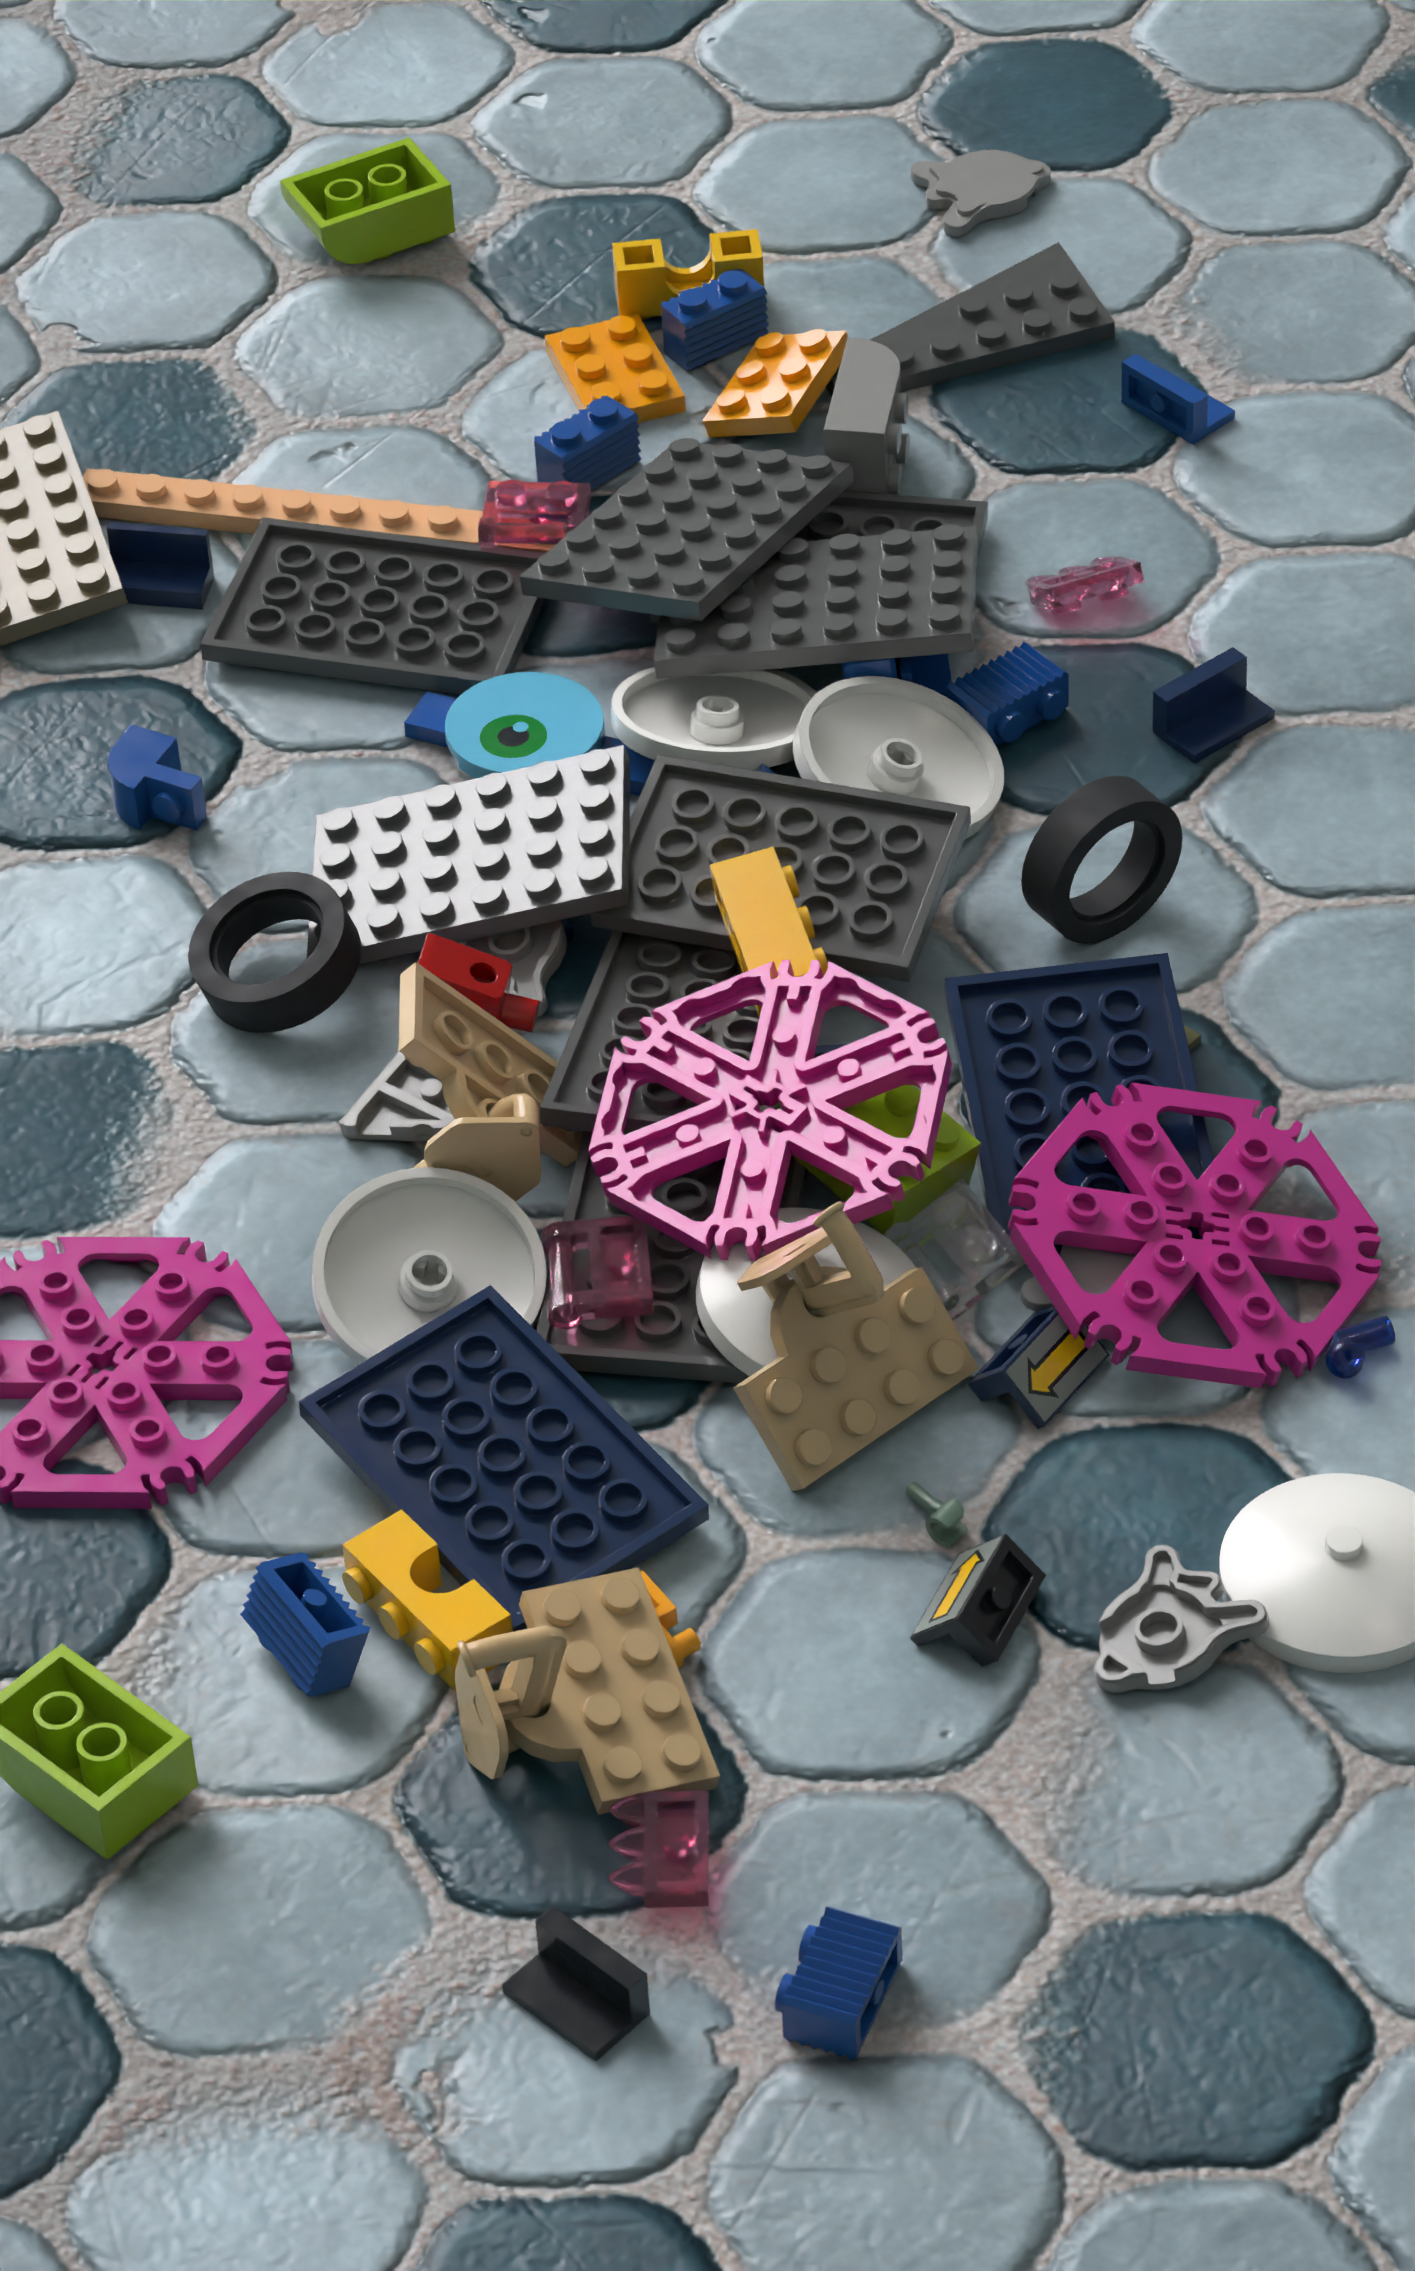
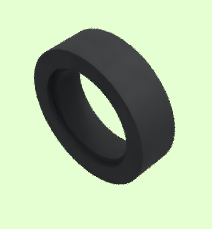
M1109 776L1084 785L1069 795L1051 812L1029 846L1021 877L1022 892L1026 903L1070 941L1083 944L1096 943L1119 934L1137 922L1155 904L1169 884L1177 867L1182 849L1181 823L1169 806L1132 778ZM1134 821L1130 844L1116 868L1092 890L1080 896L1070 898V890L1075 873L1091 848L1113 829Z
M276 872L248 880L220 897L206 911L197 924L191 937L188 960L195 981L215 1014L222 1021L242 1031L269 1033L301 1025L324 1012L340 998L357 972L361 959V940L357 928L340 897L328 883L306 873ZM299 919L309 920L321 926V936L315 950L305 962L289 974L274 981L255 985L240 984L229 978L230 965L238 950L251 937L263 929L280 922Z

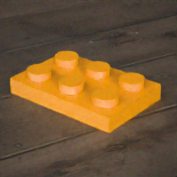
M638 313L628 316H616L607 321L582 327H570L562 332L545 335L546 353L578 410L586 409V405H589L596 399H601V396H609L634 411L639 418L637 423L686 412L685 395Z
M815 329L802 334L782 335L779 332H772L760 336L702 422L708 437L795 433L841 364L848 338L846 330L825 332L821 329Z

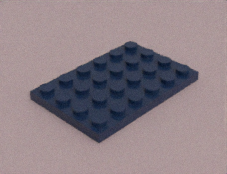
M1168 953L945 978L944 992L972 1136L981 1142L977 1164L997 1265L1025 1262L1009 1238L1011 1230L1008 1229V1223L1013 1209L1028 1211L1022 1207L1009 1206L1010 1191L1014 1178L1082 1097L1087 1106L1090 1094L1097 1092L1105 1104L1114 1106L1111 1099L1115 1087L1122 1084L1129 1089L1131 1082L1198 1092ZM1172 1111L1160 1113L1157 1116L1158 1123L1198 1180L1213 1162L1204 1117ZM1089 1136L1079 1139L1054 1169L1057 1178L1068 1185L1131 1194L1098 1142ZM1188 1227V1228H1187L1188 1230L1191 1231V1233H1192V1238H1195V1239H1202V1238H1203L1202 1236L1199 1235V1233H1198V1228H1195V1227ZM1054 1244L1056 1251L1060 1255L1063 1245Z
M491 1285L299 1400L300 1416L393 1514L402 1509L438 1544L440 1564L461 1586L475 1579L511 1614L512 1632L528 1629L519 1607L522 1591L632 1569L709 1520V1504Z

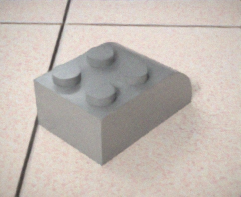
M847 338L824 426L825 456L830 457L833 461L852 463L854 482L844 491L900 495L902 486L901 464H907L910 450V435L902 433V423L906 424L908 417L909 395L908 393H901L900 362L895 353L880 343L859 338Z

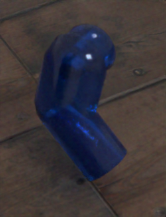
M1382 1316L1336 1330L1325 1354V1363L1329 1372L1335 1377L1342 1379L1352 1378L1362 1369L1368 1351L1394 1344L1395 1331L1390 1319L1387 1316Z

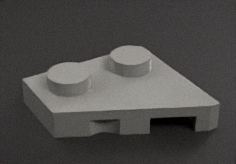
M398 1052L339 1121L343 1136L348 1139L429 1141L430 1138L455 1119L444 1099L441 1080L422 1067L412 1065L402 1053Z

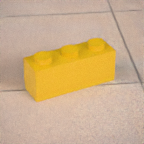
M774 846L710 864L715 900L742 973L774 961L778 972L781 962L783 960H790L794 977H801L808 973L811 961L818 960L824 977L828 969V963L822 947L816 949L811 947L809 940L815 938V932L809 911L806 906L797 908L794 902V898H798L800 895L791 865L781 867ZM754 1005L760 1018L762 1007Z

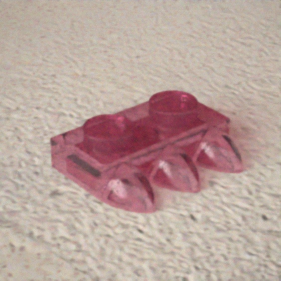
M1120 556L1100 557L1092 560L1091 566L1064 567L1058 571V575L1030 577L1026 580V586L1029 590L1031 604L1049 609L1051 614H1064L1080 609L1082 607L1081 600L1098 596L1099 600L1104 601L1126 596L1129 594V586L1145 582L1141 562Z
M708 1790L643 1792L622 1798L610 1807V1813L617 1819L636 1828L616 1835L609 1841V1847L625 1858L635 1862L626 1864L608 1875L609 1882L628 1894L644 1897L645 1908L709 1907Z

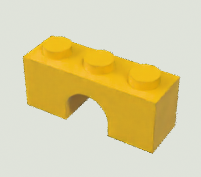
M758 229L710 233V249L707 257L700 264L690 268L674 267L664 259L661 238L612 243L615 293L619 316H628L638 313L641 319L661 316L662 301H670V298H677L680 292L686 289L702 287L703 283H710L711 279L718 280L722 273L735 271V269H743L764 287L763 255Z
M402 1509L342 1544L346 1570L342 1573V1580L352 1599L358 1604L366 1603L378 1615L386 1632L393 1639L398 1640L401 1638L414 1650L423 1669L430 1675L438 1674L454 1691H456L455 1670L460 1654L457 1646L458 1641L463 1640L466 1644L482 1638L512 1632L511 1614L475 1579L450 1592L431 1593V1591L442 1585L438 1544ZM499 1664L493 1665V1666H490V1667H486V1668H485L486 1672H488V1671H490L491 1669L495 1668V1667L498 1666Z

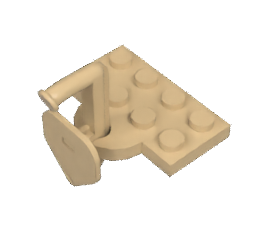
M417 962L400 974L398 1051L412 1065L422 1067L441 1080L444 1099L455 1119L429 1139L424 1149V1159L413 1168L434 1167L464 1172L492 1184L516 1202L540 1183L541 1154L549 1155L565 1167L574 1162L578 1156L582 1138L581 1131L569 1132L562 1128L546 1127L540 1123V1105L558 1062Z
M841 1201L831 1205L814 1220V1225L820 1228L755 1261L737 1282L741 1291L762 1286L770 1300L774 1303L770 1312V1336L778 1358L733 1387L791 1491L804 1489L979 1369L922 1266L908 1270L883 1287L884 1280L882 1274L854 1225L843 1211L845 1204ZM833 1243L846 1268L821 1267L814 1255ZM787 1272H788L789 1276L792 1277L790 1280L788 1279V1277H787V1275H786Z
M639 1567L522 1591L519 1607L528 1629L490 1636L466 1644L463 1640L458 1641L457 1646L460 1654L455 1670V1686L464 1753L467 1761L490 1779L501 1778L505 1770L508 1754L522 1748L532 1756L551 1762L578 1761L598 1815L716 1789L720 1778L719 1771ZM511 1662L505 1669L499 1690L493 1691L485 1668Z

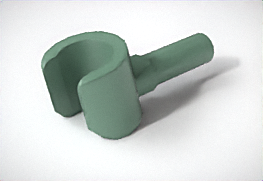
M911 1482L908 1484L906 1494L931 1515L925 1522V1527L930 1537L943 1547H951L968 1531L966 1524L959 1521L964 1516L962 1503L953 1498L943 1503L939 1499L934 1498L918 1483Z

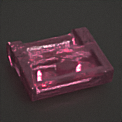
M518 480L489 481L483 515L479 519V547L496 548L497 543H559L568 532L574 530L588 517L591 503L590 483H571L568 481L521 482Z
M634 1216L555 1222L542 1230L541 1241L544 1253L549 1257L552 1297L547 1302L549 1324L557 1329L567 1330L578 1326L582 1320L654 1314L645 1222ZM589 1248L593 1290L575 1291L572 1254L576 1249Z

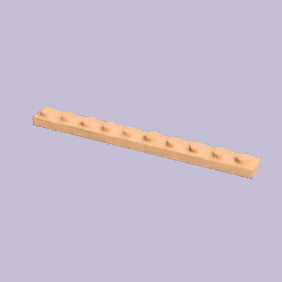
M87 468L83 475L94 510L99 518L255 534L262 518L265 517L547 553L568 532L573 530L572 520L553 519L547 516L535 517L507 514L499 511L453 508L446 505H423L405 503L399 500L386 501L358 498L351 495H331L306 492L304 490L265 488L251 484H228L210 482L204 479L191 480L163 477L157 474H135L117 472L110 469Z

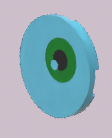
M543 672L509 673L482 681L466 690L455 700L446 715V743L450 752L458 761L459 768L476 779L491 773L507 772L533 766L543 761H555L601 749L605 737L604 715L597 698L587 688L569 678Z

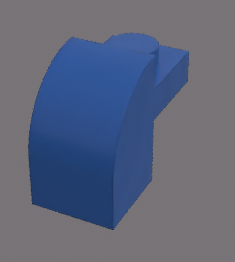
M131 724L112 746L108 755V769L116 813L125 823L137 829H141L147 820L153 817L197 831L207 819L202 777L181 771L177 738Z

